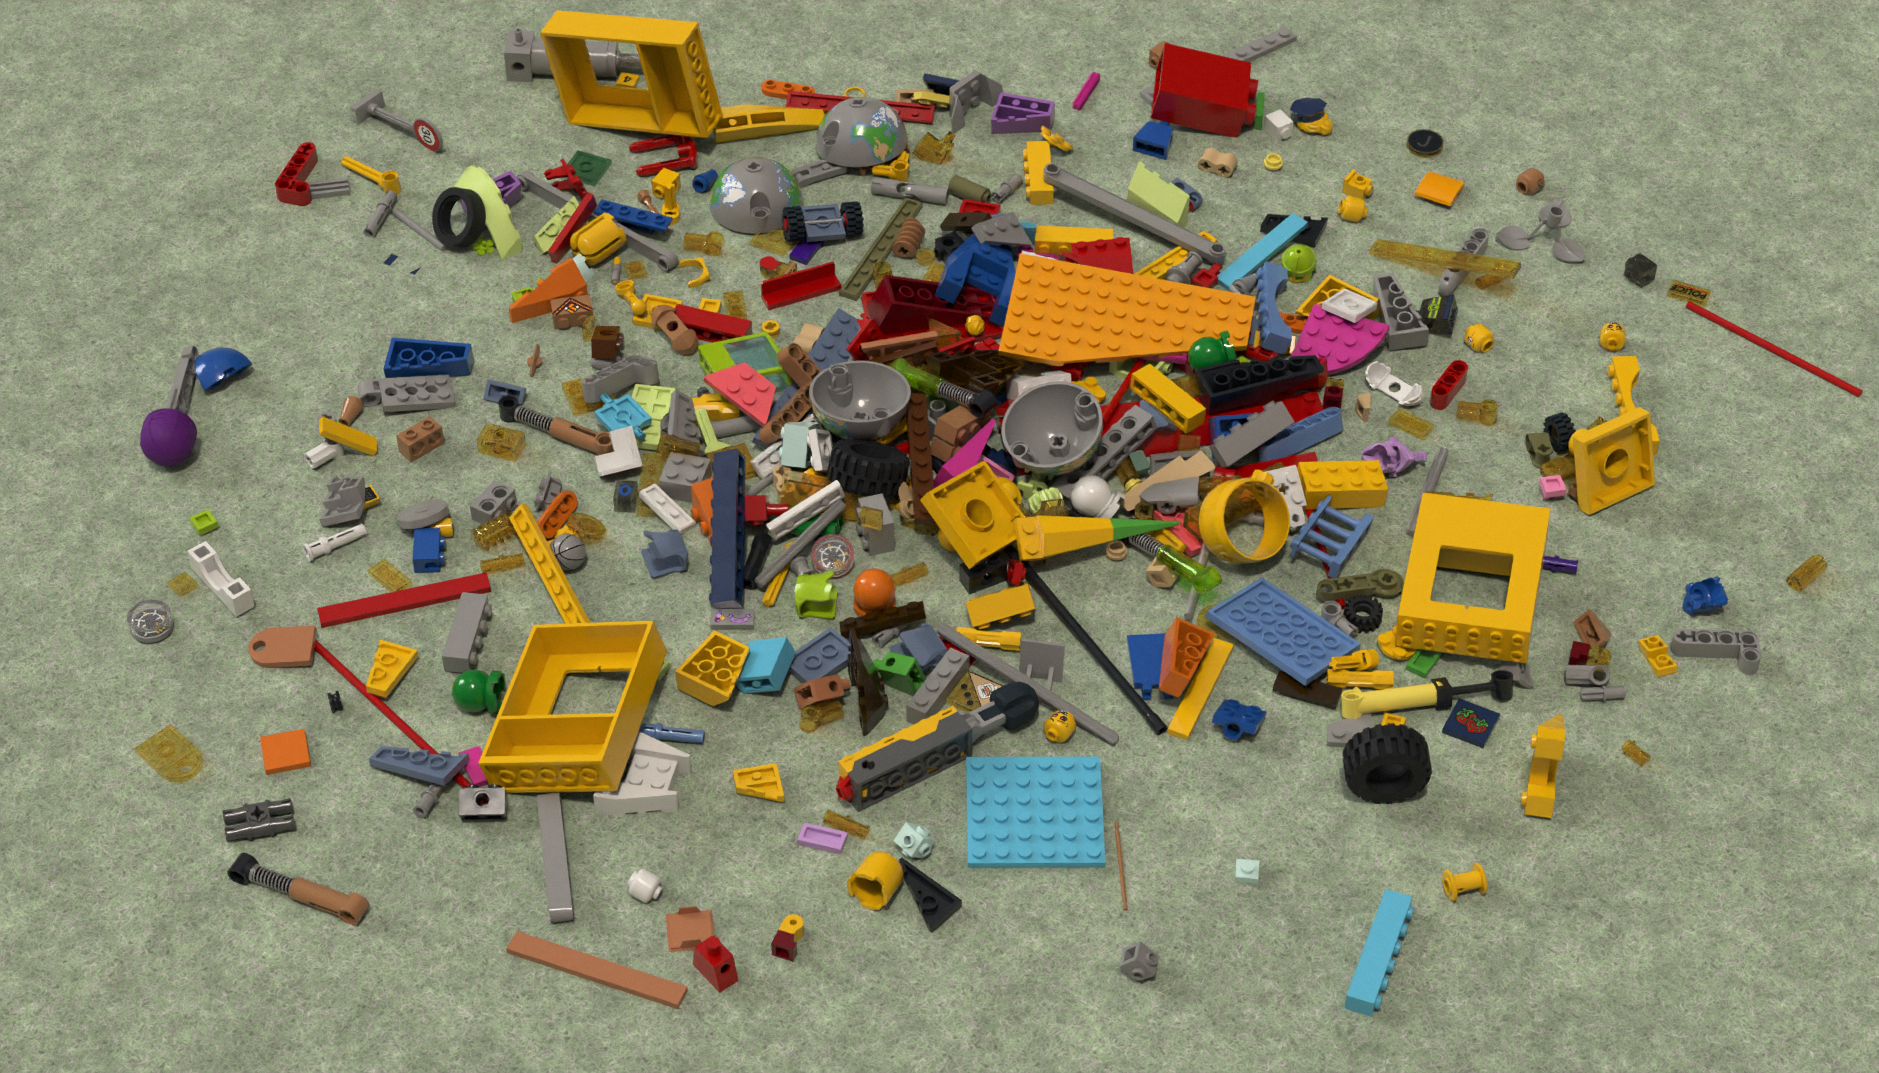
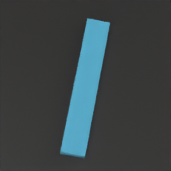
M1292 213L1217 275L1218 284L1229 291V287L1233 284L1234 280L1252 274L1306 229L1308 222Z

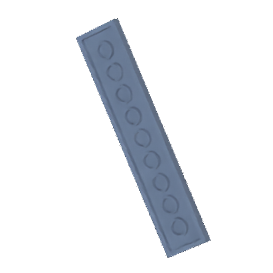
M839 308L808 354L821 371L832 365L848 361L850 354L846 349L856 337L860 327L856 321L857 318ZM793 379L791 380L792 385L786 387L769 413L767 422L800 389ZM810 409L805 413V415H804L798 422H802V421L804 420V418L806 417V415L808 414V412L810 411ZM761 426L752 442L766 450L771 445L764 444L759 436V432L763 428Z

